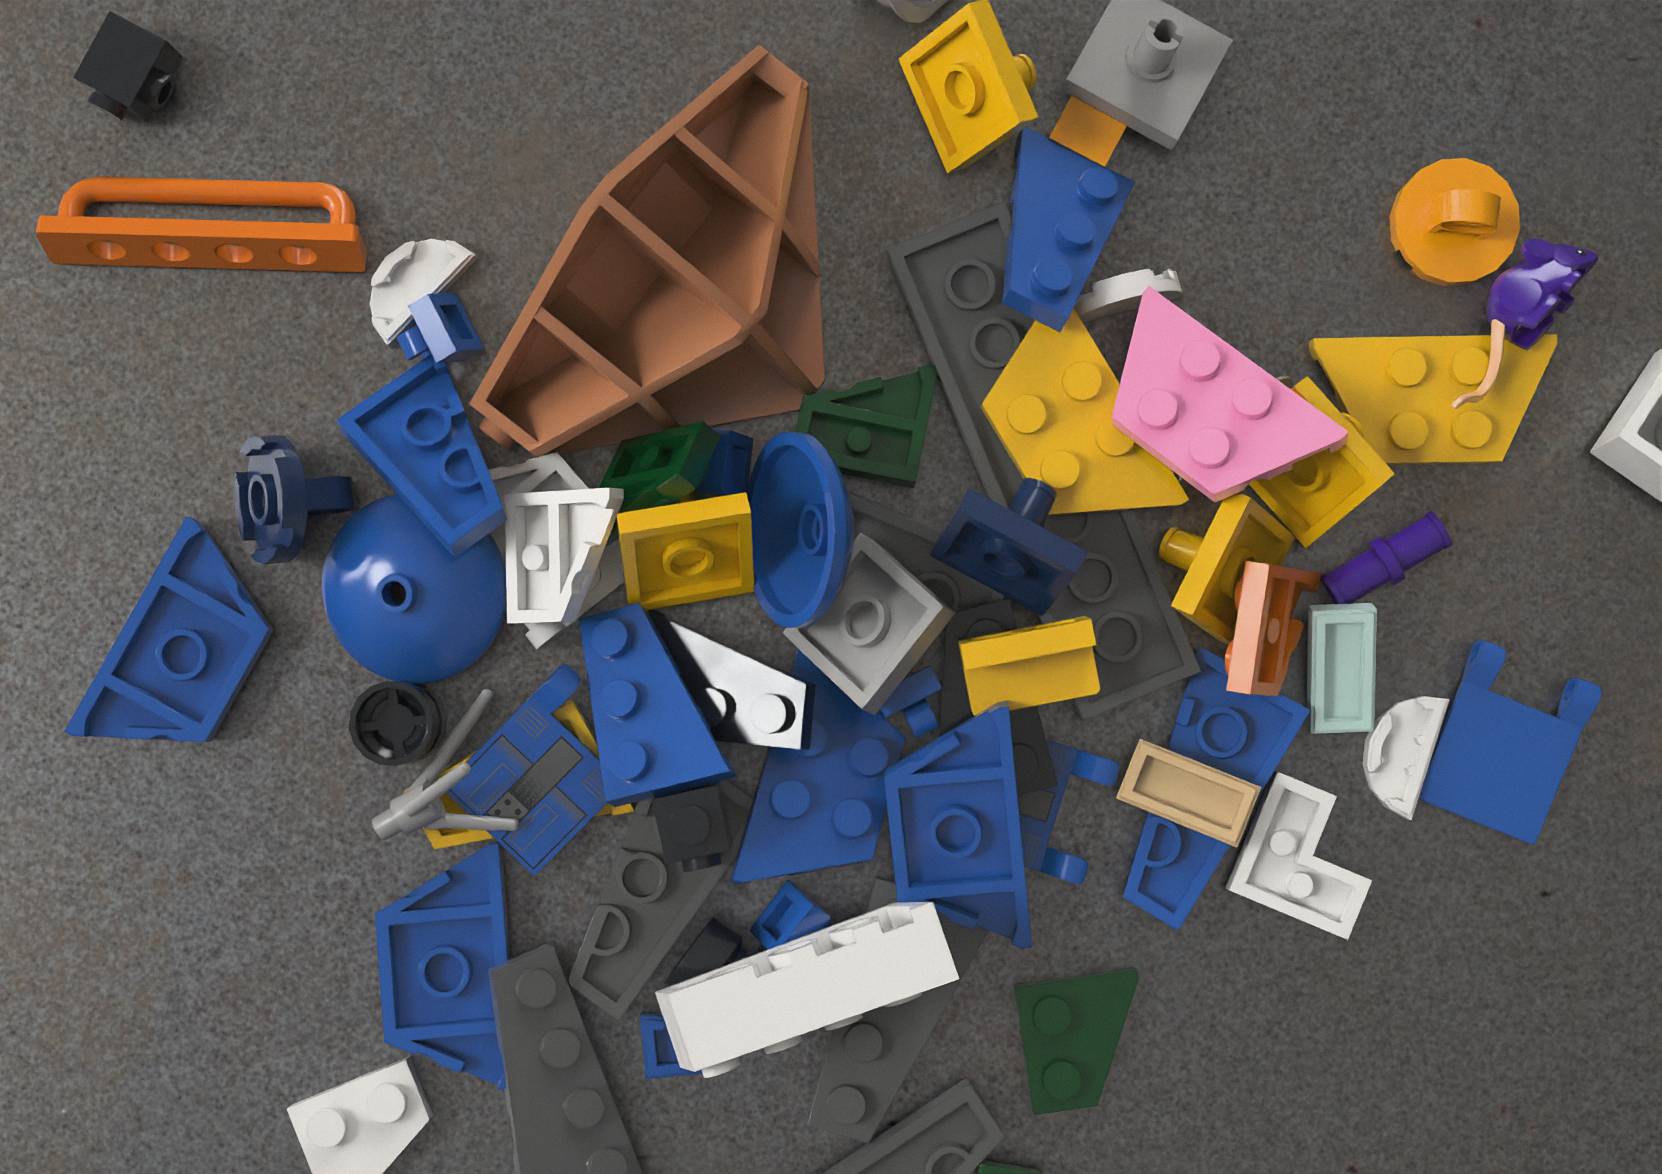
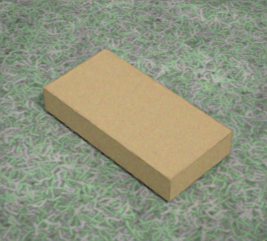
M1139 739L1116 799L1237 848L1261 787Z

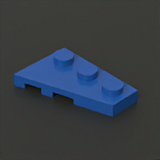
M1025 127L1020 130L1015 144L1014 158L1017 159L1016 178L1011 192L1013 215L1011 233L1007 241L1002 304L1061 332L1135 182Z
M432 354L336 420L342 435L454 558L507 521L503 505L479 445L476 442L461 400L455 390L446 363H436Z
M640 603L579 618L606 802L614 807L736 778L737 775L728 758L721 752L710 731L711 727L701 708L694 702L681 678V671L648 610Z

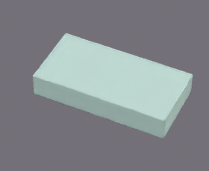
M1372 603L1308 605L1307 709L1311 711L1306 717V727L1311 734L1374 731L1377 608Z

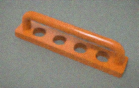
M92 177L74 184L63 195L57 216H39L36 236L50 261L55 264L365 272L367 250L360 229L356 225L354 203L348 194L336 185L322 182ZM101 201L320 207L329 210L331 219L330 223L84 217V214L90 204Z

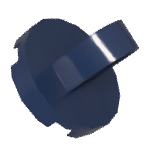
M250 436L242 445L240 454L250 456L248 472H235V511L242 540H255L258 549L251 555L255 562L262 564L291 562L298 556L304 542L308 516L355 510L352 477L304 478L303 467L296 449L286 436Z

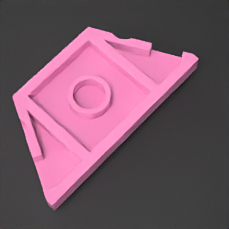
M1149 286L1143 292L1112 413L1113 426L1213 502L1243 491L1254 480H1268L1292 469L1293 463L1325 449H1328L1330 453L1338 450L1348 441L1347 430Z

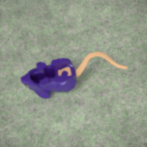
M1529 238L1523 243L1520 252L1526 259L1503 272L1495 280L1488 294L1487 319L1491 326V353L1486 376L1475 392H1468L1459 396L1451 404L1453 409H1457L1467 402L1478 403L1490 391L1500 372L1505 340L1528 351L1553 325L1555 319L1552 314L1555 311L1564 313L1571 307L1575 299L1569 293L1598 261L1597 254L1574 246L1551 244L1537 238Z

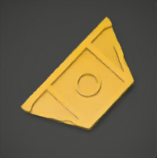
M1074 307L1061 332L1035 320L980 408L1023 479L1033 478L1040 480L1056 491L1057 498L1048 516L1095 511H1123L1163 506L1177 507L1185 503L1189 498L1172 470L1113 426L1112 413L1120 384Z
M1544 334L1527 351L1505 340L1500 372L1490 391L1478 403L1467 402L1457 409H1453L1451 404L1459 396L1468 392H1475L1486 376L1491 353V335L1313 338L1309 341V352L1313 360H1318L1336 393L1333 397L1341 412L1352 415L1359 422L1363 430L1364 440L1387 465L1495 464L1503 461L1558 342L1557 334Z

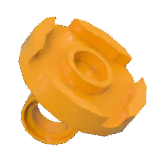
M1467 158L1441 159L1420 169L1397 193L1389 216L1391 242L1395 250H1400L1404 260L1413 267L1411 271L1420 279L1440 286L1469 285L1496 271L1513 252L1520 232L1519 204L1508 182L1490 166Z

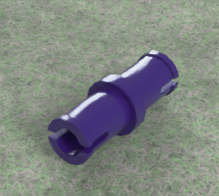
M1430 511L1423 518L1386 540L1378 536L1368 542L1367 551L1332 572L1320 576L1321 582L1334 604H1351L1387 582L1394 586L1405 579V571L1442 549L1451 547L1452 541L1442 522Z

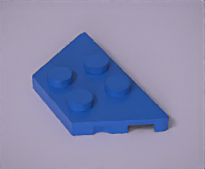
M188 516L184 519L64 732L71 736L80 737L93 736L210 742L214 738L274 629L200 521Z
M798 648L795 651L789 673L816 685L810 750L768 746L729 881L736 885L871 861L887 808L884 773L887 768L899 762L905 737L879 712L874 715L862 710Z
M999 701L887 768L884 773L897 902H933L936 911L944 914L950 922L972 930L976 926L1010 938L1011 945L1024 949L1032 948L1010 710L1009 701Z
M494 842L375 913L384 1043L411 1054L420 1053L434 1059L438 1065L458 1073L462 1071L497 1084V1088L504 1091V1088H506L502 1053L499 1052L488 969L510 960L511 955L502 845L499 842Z

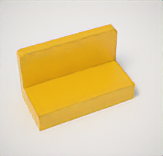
M1087 616L958 640L971 711L974 716L999 701H1009V710L1011 711L1097 694L1100 690L1092 646L1096 645L1092 620Z

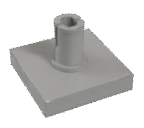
M1111 0L1067 76L1061 90L1172 151L1233 40L1162 0Z
M860 533L854 540L852 557L841 591L832 606L813 625L802 628H786L782 634L862 710L875 715L954 616L955 612L873 539Z

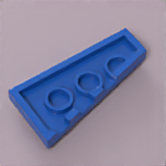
M1199 645L1195 657L1201 672L1189 677L1167 750L1260 786L1259 797L1311 710L1280 692L1278 696H1265L1227 691L1228 675L1225 670V660ZM1148 812L1123 897L1179 931L1230 845Z

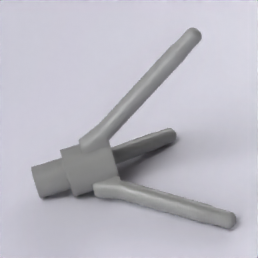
M490 689L482 690L424 772L408 788V791L391 800L390 809L373 817V827L381 839L387 840L402 831L406 834H412L423 827L427 830L457 828L489 831H516L519 828V821L515 818L450 814L445 811L440 796L470 773L471 767L469 764H459L434 782L492 700L494 694Z

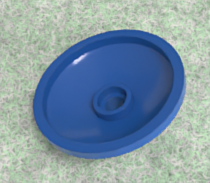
M784 432L774 436L760 452L754 464L747 488L752 521L753 589L762 608L774 622L787 628H802L813 625L820 620L832 606L841 591L853 552L854 516L843 477L830 453L816 438L807 433Z
M397 494L386 496L365 505L355 512L344 523L333 539L325 559L322 574V595L325 612L329 624L341 645L350 656L369 671L392 681L413 682L416 684L440 681L452 677L473 665L485 654L497 637L507 608L505 564L501 552L490 533L454 558ZM395 581L401 583L406 590V599L403 604L396 602L391 595V587Z

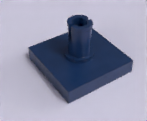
M1025 478L1021 482L1008 509L969 488L941 532L929 556L1043 616L1076 576L1088 552L1042 527L1057 498V493L1052 487L1040 480Z

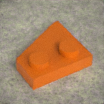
M1245 562L1244 575L1238 580L1234 595L1235 607L1238 611L1235 635L1228 645L1225 655V670L1228 675L1227 691L1250 695H1279L1288 671L1290 656L1297 647L1304 628L1301 620L1292 619L1302 590L1317 592L1322 573L1272 564Z

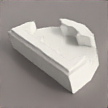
M436 239L406 242L387 255L372 277L370 298L373 326L386 345L392 348L398 342L397 337L416 323L408 305L427 294H444L478 257L455 241Z
M1143 269L1093 283L1092 288L1094 292L1080 295L1074 305V309L1084 323L1139 308L1142 294L1149 286L1168 300L1183 297L1176 271L1167 269L1163 274L1154 276L1153 271L1150 269Z
M1418 696L1397 702L1376 719L1374 731L1369 732L1365 739L1362 765L1369 788L1385 808L1407 820H1412L1450 699Z

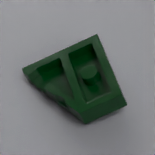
M926 365L918 367L915 373L883 381L881 377L858 382L852 388L843 391L830 389L803 396L795 432L807 433L816 438L833 457L841 474L914 488L937 378L935 366Z
M704 421L622 440L599 488L624 489V499L618 513L672 505L694 491L706 478L711 467V456L721 436ZM617 517L605 547L619 539Z
M1131 967L1013 985L1031 1109L1034 1115L1098 1106L1139 980L1136 968Z

